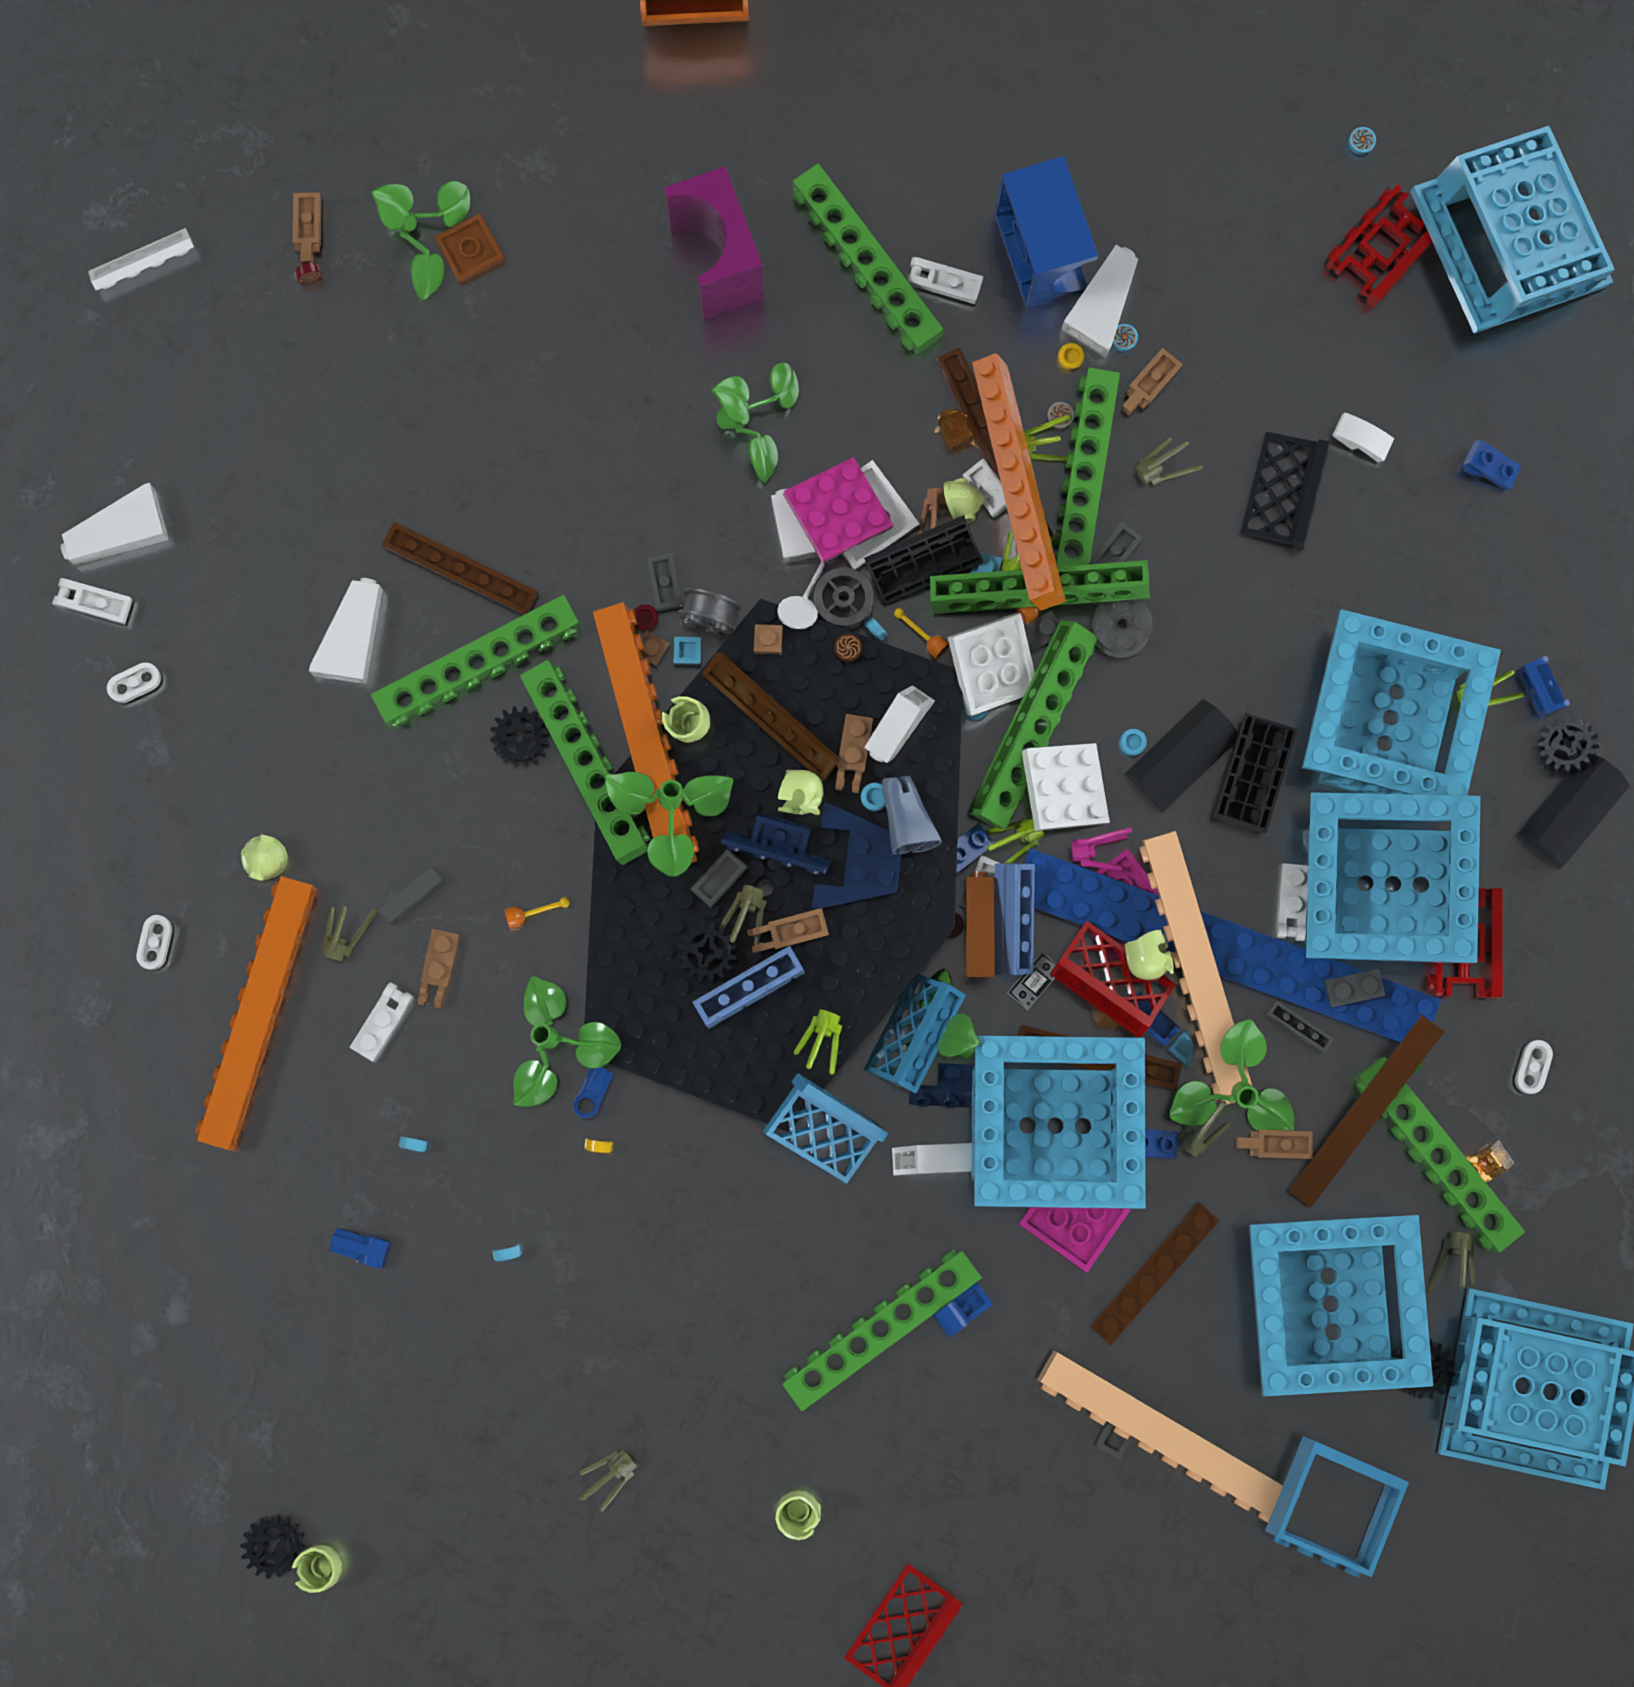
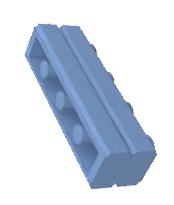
M995 863L993 875L995 882V973L1011 975L1033 974L1035 864Z
M788 946L693 1001V1004L705 1025L711 1028L742 1010L743 1006L751 1005L789 983L792 978L796 979L805 972L791 947Z

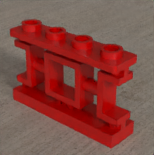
M1399 184L1392 190L1388 187L1378 199L1381 203L1375 209L1371 206L1361 218L1364 222L1358 228L1354 225L1344 237L1347 241L1341 247L1337 244L1327 256L1330 260L1326 268L1329 270L1334 269L1335 274L1339 276L1348 267L1366 282L1359 294L1365 295L1368 298L1366 302L1373 308L1432 243L1427 230L1409 251L1405 249L1411 242V239L1402 231L1409 225L1419 234L1425 227L1423 220L1420 221L1402 206L1409 194L1406 191L1403 193L1401 191L1402 186ZM1393 199L1396 200L1391 211L1400 219L1393 225L1383 216L1375 224V219ZM1380 229L1400 244L1388 259L1368 244ZM1361 237L1362 241L1357 246V249L1366 257L1359 263L1349 254L1341 262L1342 256ZM1375 263L1385 272L1393 264L1395 267L1373 289L1372 285L1376 282L1377 277L1368 269Z
M1479 888L1478 909L1485 907L1486 898V935L1485 923H1478L1477 963L1485 962L1486 952V977L1472 978L1470 977V963H1458V977L1443 978L1442 988V963L1428 962L1431 963V974L1427 976V990L1431 991V996L1451 997L1452 984L1476 985V998L1499 999L1503 997V888Z

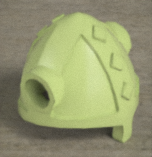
M967 478L946 481L944 483V496L953 519L964 515L968 524L976 520L975 514L984 502L982 493L974 486L968 484ZM947 509L941 515H948Z
M261 834L258 837L252 838L241 851V861L250 878L261 881L275 878L284 871L287 865L288 855L285 847L279 840L271 836Z

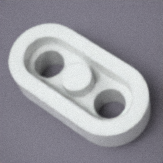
M140 663L112 677L107 684L108 695L116 702H129L154 690L161 681V674L153 664ZM146 674L152 675L149 682L143 681V677ZM121 686H127V691L124 694H119Z
M153 915L145 921L136 955L137 961L143 968L148 970H156L163 966L168 953L173 927L171 922L161 915ZM158 925H162L163 932L157 935L155 928ZM151 952H156L157 958L154 961H150L148 958Z
M1536 1040L1529 1042L1523 1049L1515 1076V1084L1518 1090L1524 1094L1537 1093L1545 1084L1553 1057L1552 1049L1545 1041ZM1535 1049L1540 1052L1538 1060L1532 1056V1052ZM1527 1075L1532 1078L1530 1086L1524 1081Z

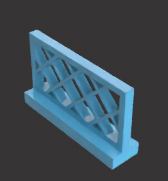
M918 974L902 993L864 1070L902 1086L913 1093H917L938 1052V1043L943 1036L942 1032L945 1031L949 1020L956 1016L966 994L948 983L938 982ZM920 981L922 982L923 990L915 995L914 991ZM934 992H936V994H935V996H934V998H933V1000H932V999H931V994L934 993ZM924 999L925 1006L917 1010L916 1003ZM910 1008L911 1015L902 1019L905 1009ZM922 1016H924L923 1019H922V1021H921V1023H920V1025H919V1020H918V1019L921 1018ZM912 1023L913 1031L905 1035L904 1027ZM897 1032L898 1039L890 1044L892 1034ZM909 1041H911V1043H910V1045H909V1047H908V1049H907L906 1043L909 1042ZM899 1048L900 1055L892 1060L891 1052ZM885 1056L886 1064L876 1069L880 1058ZM898 1066V1068H897V1070H896V1072H895V1074H894V1067Z
M797 1073L792 1080V1083L795 1085L763 1132L847 1184L877 1140L883 1143L889 1133L871 1118ZM799 1096L805 1099L806 1109L793 1112L792 1105ZM824 1111L826 1121L813 1125L812 1114ZM807 1115L808 1126L795 1130L794 1119ZM789 1122L790 1132L782 1134L774 1132L779 1123ZM845 1124L846 1134L833 1137L832 1126ZM827 1128L828 1139L815 1142L814 1131ZM809 1133L810 1144L798 1147L796 1136ZM860 1136L868 1138L862 1147L853 1149V1138ZM847 1140L848 1151L835 1155L834 1144ZM829 1145L830 1156L818 1159L816 1149ZM849 1158V1165L844 1173L839 1172L836 1161Z

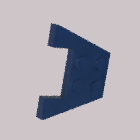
M824 803L821 828L849 831L844 886L815 884L812 910L897 893L902 854H892L889 830L832 804Z

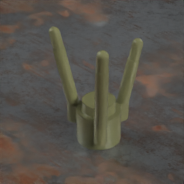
M1168 437L1146 457L1139 460V464L1135 466V469L1144 484L1151 482L1154 486L1161 481L1202 470L1203 466L1198 465L1160 475L1159 473L1163 472L1161 463L1189 445V442L1185 441L1157 459L1155 456L1172 441Z
M744 885L742 892L737 893L734 903L719 926V929L722 926L725 928L738 906L741 908L729 939L730 942L735 941L747 911L755 913L757 908L756 928L762 926L763 912L767 901L762 900L764 891L753 886ZM761 935L754 937V946L760 943Z
M344 905L342 907L334 935H331L335 908L330 907L325 937L321 946L323 947L321 955L342 962L344 956L350 957L353 947L377 914L378 910L376 908L367 916L346 946L347 940L339 936L348 906Z
M1222 1101L1199 1132L1192 1129L1189 1133L1191 1125H1184L1178 1135V1138L1181 1139L1178 1146L1195 1158L1199 1153L1203 1154L1206 1148L1230 1126L1229 1122L1224 1123L1205 1140L1204 1134L1226 1105V1101Z
M1451 1232L1450 1239L1444 1238L1442 1252L1427 1288L1429 1293L1433 1291L1449 1249H1452L1451 1255L1460 1256L1459 1286L1461 1288L1465 1287L1467 1257L1470 1285L1475 1286V1243H1472V1234Z
M624 1449L619 1453L615 1450L609 1456L579 1471L580 1475H584L612 1462L608 1465L611 1471L580 1496L581 1501L592 1495L613 1476H616L618 1479L623 1476L599 1507V1511L603 1512L624 1484L635 1475L633 1470L637 1468V1465Z

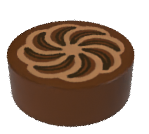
M853 634L841 635L835 642L837 657L844 662L857 660L862 653L860 639Z

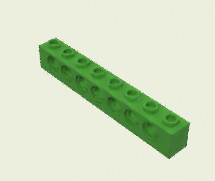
M819 163L793 180V191L791 193L795 201L800 206L803 204L809 211L807 215L814 226L819 225L824 231L823 237L830 247L833 245L839 251L838 257L843 265L851 267L855 273L854 278L861 288L866 287L871 294L869 298L877 309L882 308L886 314L885 319L888 325L893 330L897 328L902 335L901 341L909 351L912 349L918 355L941 339L944 331L942 326ZM816 195H822L825 197V200L817 203L812 198ZM835 215L840 217L841 221L831 223L828 221V218ZM847 236H852L857 241L853 244H847L843 239ZM861 257H869L872 262L868 265H863L859 262V259ZM883 277L888 283L880 286L874 280ZM899 298L904 303L896 307L890 303V300ZM908 319H915L919 322V325L917 327H909L905 322Z
M1088 367L1086 376L1081 375L1078 391L1083 392L1082 401H1077L1074 417H1079L1078 426L1072 427L1070 442L1075 443L1074 451L1068 452L1066 468H1070L1069 478H1064L1062 494H1066L1065 504L1060 503L1058 519L1062 520L1061 530L1056 529L1053 545L1058 546L1057 555H1054L1057 567L1089 565L1120 377L1119 372ZM1097 394L1101 396L1103 402L1099 404L1093 403L1089 396ZM1087 420H1094L1098 423L1099 427L1097 429H1090L1086 426L1085 422ZM1089 445L1094 449L1095 453L1086 455L1082 452L1081 447ZM1086 471L1091 479L1083 481L1078 478L1077 472ZM1076 496L1083 497L1086 500V505L1082 507L1075 505L1073 498ZM1077 522L1082 526V531L1073 532L1068 524ZM1066 548H1074L1078 552V557L1069 558L1065 555L1064 550Z
M1147 560L1057 567L1066 602L1058 605L1150 599V578ZM1022 570L930 576V597L935 614L1036 607L1029 600Z
M562 595L372 693L371 696L388 727L393 725L395 728L402 726L409 721L408 717L416 713L422 715L433 709V704L441 700L442 702H448L457 696L456 692L464 688L470 690L481 684V679L489 675L493 678L502 674L505 671V667L512 663L519 665L530 658L529 655L537 650L539 653L553 647V642L561 638L563 640L572 638L577 634L576 630L581 628L566 597ZM549 620L557 623L556 628L551 632L542 629L543 624ZM523 633L533 635L531 642L528 644H521L519 637ZM500 645H505L509 647L508 653L502 657L496 656L495 649ZM478 657L484 659V665L480 669L471 668L473 659ZM452 670L460 671L459 679L454 682L448 681L447 674ZM429 682L436 684V689L433 693H423L425 684ZM403 695L412 696L411 703L406 707L399 706V699Z
M1073 621L1059 622L968 810L969 814L991 827L1006 830L1013 820L1014 811L1019 801L1024 797L1027 786L1022 757L1023 746L1025 749L1048 747L1051 734L1060 722V716L1065 705L1070 701L1072 691L1083 674V668L1088 658L1094 652L1097 641L1096 635Z
M546 660L521 674L520 677L615 859L621 865H624L646 853L648 849L647 841L651 839L643 825L639 827L634 818L638 817V814H626L617 808L612 812H606V806L611 802L607 794L606 783L600 789H594L596 780L600 778L606 779V775L611 774L610 772L614 768L607 756L602 758L598 750L602 746L595 733L590 735L586 726L590 723L582 710L577 711L574 703L578 702L570 687L565 688L562 681L566 678L559 665L553 666L549 660ZM550 688H557L556 693L552 697H546V693ZM561 711H569L565 719L558 720V715ZM574 733H581L580 739L577 742L570 743V737ZM592 755V762L587 766H582V760L586 756ZM628 824V833L619 836V828L622 825Z
M1385 1056L1377 1059L1354 1078L1358 1083L1356 1088L1361 1094L1387 1061ZM1405 1083L1380 1118L1389 1121L1393 1126L1390 1129L1393 1135L1400 1142L1404 1140L1409 1146L1408 1153L1412 1159L1418 1164L1421 1162L1428 1170L1425 1172L1428 1179L1434 1185L1439 1184L1444 1190L1443 1197L1453 1208L1456 1206L1463 1214L1460 1218L1469 1229L1474 1228L1480 1235L1478 1238L1480 1244L1488 1252L1492 1250L1493 1253H1500L1523 1235L1525 1231L1407 1083ZM1399 1105L1405 1106L1408 1111V1116L1405 1120L1399 1119L1396 1115V1109ZM1416 1127H1421L1425 1131V1138L1422 1142L1414 1138ZM1435 1148L1439 1149L1443 1155V1159L1439 1164L1434 1163L1431 1158V1153ZM1453 1170L1460 1175V1182L1456 1186L1452 1185L1449 1181V1174ZM1471 1192L1478 1199L1477 1205L1474 1208H1471L1466 1202L1467 1195ZM1488 1214L1492 1215L1495 1219V1226L1491 1230L1487 1229L1484 1225V1219Z
M954 1249L940 1259L943 1264L934 1270L930 1266L918 1275L921 1280L915 1285L911 1286L910 1283H907L896 1291L898 1297L889 1303L886 1299L874 1308L876 1314L869 1319H866L865 1316L861 1317L851 1325L854 1329L846 1336L841 1332L829 1341L831 1347L822 1353L818 1349L806 1358L808 1364L803 1368L799 1369L795 1366L783 1376L786 1380L782 1382V1385L801 1411L805 1410L979 1281L982 1277L964 1252L959 1251L956 1253ZM946 1270L952 1271L955 1275L954 1283L948 1287L943 1286L940 1282V1275ZM922 1287H929L932 1290L933 1297L928 1303H921L917 1298V1293ZM902 1303L907 1304L911 1311L909 1317L904 1320L898 1319L895 1315V1308ZM878 1320H883L888 1325V1331L883 1336H876L872 1331L873 1324ZM855 1337H861L866 1342L865 1349L860 1353H855L850 1349V1341ZM836 1353L843 1357V1365L839 1369H831L828 1366L827 1359L831 1354ZM815 1370L821 1375L819 1384L810 1386L805 1382L804 1378L808 1371Z

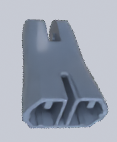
M911 777L884 778L882 780V793L888 814L892 854H905L910 851L914 853L924 852L939 846L942 840L924 808Z

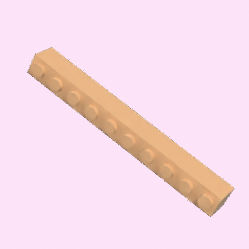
M1171 831L1142 840L1143 846L1139 847L1143 862H1149L1151 873H1148L1147 876L1151 889H1157L1159 899L1155 900L1159 915H1164L1167 925L1163 926L1167 942H1173L1175 952H1172L1171 956L1175 968H1180L1183 978L1179 979L1183 995H1189L1191 1004L1187 1005V1010L1191 1021L1196 1020L1199 1031L1195 1032L1199 1048L1204 1046L1207 1057L1202 1058L1207 1074L1212 1073L1215 1082L1210 1084L1212 1093L1231 1095L1233 1086L1241 1082V1077L1238 1071V1064L1229 1065L1223 1061L1220 1045L1224 1035L1234 1023L1176 831ZM1243 1065L1248 1083L1252 1086L1247 1066ZM1220 1100V1102L1226 1101V1105H1227V1104H1230V1103L1236 1102V1101L1229 1102L1228 1100Z
M1053 1350L1037 1378L1038 1381L1043 1383L1042 1390L1054 1397L1059 1392L1067 1397L1065 1403L1078 1411L1082 1407L1092 1412L1089 1416L1091 1419L1103 1426L1108 1421L1116 1426L1113 1432L1127 1440L1130 1435L1140 1440L1137 1446L1151 1454L1154 1450H1157L1164 1455L1162 1458L1164 1462L1174 1468H1177L1178 1464L1188 1469L1186 1475L1198 1482H1201L1203 1478L1212 1483L1210 1489L1223 1497L1228 1492L1236 1497L1235 1504L1247 1511L1251 1507L1260 1511L1258 1517L1267 1523L1269 1522L1283 1485Z

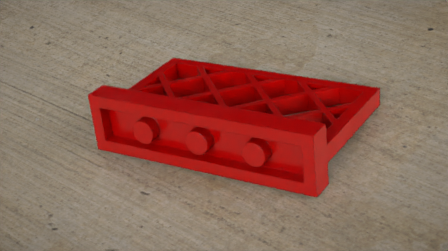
M1088 921L1084 923L1050 972L1052 977L1138 1038L1151 1026L1155 1016L1176 986L1173 981L1164 975L1153 980L1131 978L1125 947ZM1086 931L1096 938L1097 945H1085L1083 935ZM1105 950H1113L1118 953L1120 961L1108 962ZM1099 951L1102 963L1090 964L1087 952ZM1071 953H1081L1084 965L1075 964L1068 959ZM1122 967L1124 979L1113 980L1110 968ZM1104 969L1107 981L1096 979L1092 970ZM1150 982H1158L1166 990L1162 994H1153ZM1144 983L1147 995L1136 996L1133 984ZM1126 985L1129 997H1122L1117 994L1115 986ZM1149 1001L1151 1008L1149 1016L1139 1009L1137 1002Z
M908 1563L844 1659L882 1687H909L965 1603ZM909 1572L919 1578L921 1591L905 1593L903 1581ZM924 1583L933 1589L925 1590ZM899 1587H901L902 1594L895 1595ZM937 1591L946 1598L939 1609L928 1610L926 1593ZM922 1594L925 1611L909 1614L906 1597ZM902 1597L905 1615L889 1617V1602L891 1599ZM885 1611L886 1618L878 1619L882 1612ZM937 1612L930 1622L929 1613ZM925 1614L927 1628L922 1633L912 1634L910 1617ZM906 1618L909 1635L893 1637L890 1620ZM886 1621L889 1638L873 1641L872 1627L875 1623ZM869 1635L870 1642L862 1643L866 1636ZM921 1636L914 1646L913 1637ZM909 1638L911 1645L910 1653L908 1656L896 1658L894 1641ZM890 1641L893 1659L877 1661L874 1644ZM870 1645L873 1662L862 1664L853 1657L860 1646ZM904 1660V1662L898 1669L897 1661ZM893 1662L895 1675L890 1683L879 1676L878 1664ZM874 1665L875 1673L866 1666Z

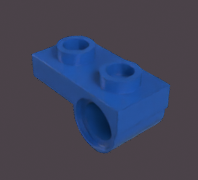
M1476 440L1472 443L1462 465L1463 470L1478 477L1484 476L1504 490L1512 488L1522 467L1482 440Z
M979 823L958 838L956 876L987 852L989 845L995 843Z
M1145 1129V1157L1177 1159L1178 1131Z
M976 1282L932 1316L946 1335L951 1337L992 1306L993 1303Z

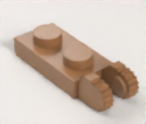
M846 714L839 753L841 760L837 764L836 790H842V787H844L845 771L855 772L852 792L859 793L862 773H865L868 750L864 747L871 738L873 718Z
M822 908L768 922V925L747 930L749 936L761 935L767 931L771 932L773 941L756 944L752 947L753 953L774 947L778 949L829 935Z
M432 929L420 981L422 984L418 996L419 1005H425L428 998L429 985L438 986L434 1007L441 1009L446 988H449L460 938L459 934Z

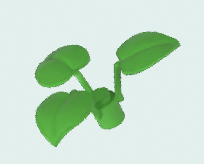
M457 181L446 182L440 187L436 197L439 211L413 213L408 212L413 206V196L408 187L401 184H388L371 191V194L376 202L378 214L384 226L389 230L400 232V237L406 238L423 252V254H418L414 257L411 266V276L418 297L421 300H425L441 285L445 276L444 262L438 254L433 253L429 255V250L408 233L416 228V218L442 216L444 225L448 227L461 223L466 218L470 207L469 189L467 185Z
M777 363L770 372V386L775 394L770 398L750 405L747 403L749 399L748 386L744 379L739 376L728 377L711 389L722 405V408L717 412L719 427L723 430L735 428L736 433H745L754 437L749 442V455L762 484L769 480L777 466V448L769 435L761 437L759 432L746 429L744 426L749 422L748 410L774 402L777 399L782 408H789L794 405L798 397L799 385L794 370L787 363Z
M638 772L607 774L605 783L607 794L613 805L626 814H639L645 809L646 802L653 803L658 798L660 805L669 811L668 836L659 835L653 838L648 845L647 854L655 868L668 876L675 877L685 872L690 866L694 857V846L688 836L673 835L674 810L680 806L683 799L688 806L694 805L696 812L703 816H715L722 813L729 803L733 778L725 776L698 777L688 782L684 789L679 782L667 780L662 783L660 790L657 789L654 795V785L651 779Z
M942 968V970L937 971L930 977L938 982H945L953 986L951 975L945 968ZM934 992V993L931 994V999H932V1000H933V998H934L936 992ZM922 999L921 1001H919L920 1007H924L925 1000ZM960 1013L949 1020L938 1043V1052L945 1057L957 1055L963 1059H968L972 1056L975 1047L980 1044V1041L975 1033L973 1022L968 1015ZM896 1066V1067L894 1068V1074H895V1072H896L898 1066Z
M535 976L530 978L526 988L524 1013L528 1022L534 1026L531 1030L530 1038L534 1044L538 1045L536 1050L540 1053L544 1065L539 1061L529 1060L521 1064L517 1069L513 1082V1104L520 1107L539 1105L547 1101L556 1090L558 1078L554 1072L547 1070L549 1062L544 1051L545 1049L556 1047L558 1042L577 1045L576 1057L578 1061L587 1068L596 1069L606 1065L619 1052L621 1047L618 1035L608 1026L598 1022L583 1025L579 1030V1040L559 1035L558 1031L550 1026L553 1024L552 1019L559 1018L565 1011V993L556 984Z
M1246 1019L1236 1023L1226 1032L1221 1041L1220 1053L1223 1061L1229 1065L1238 1064V1071L1241 1077V1082L1233 1086L1231 1095H1211L1210 1088L1205 1083L1196 1080L1186 1082L1175 1093L1169 1111V1117L1172 1120L1184 1125L1205 1124L1217 1108L1213 1100L1220 1099L1228 1100L1229 1102L1236 1101L1241 1107L1248 1108L1247 1117L1249 1124L1256 1131H1294V1114L1287 1097L1275 1088H1265L1258 1095L1257 1090L1248 1083V1078L1243 1070V1065L1253 1067L1259 1064L1264 1059L1267 1051L1266 1040L1253 1020Z

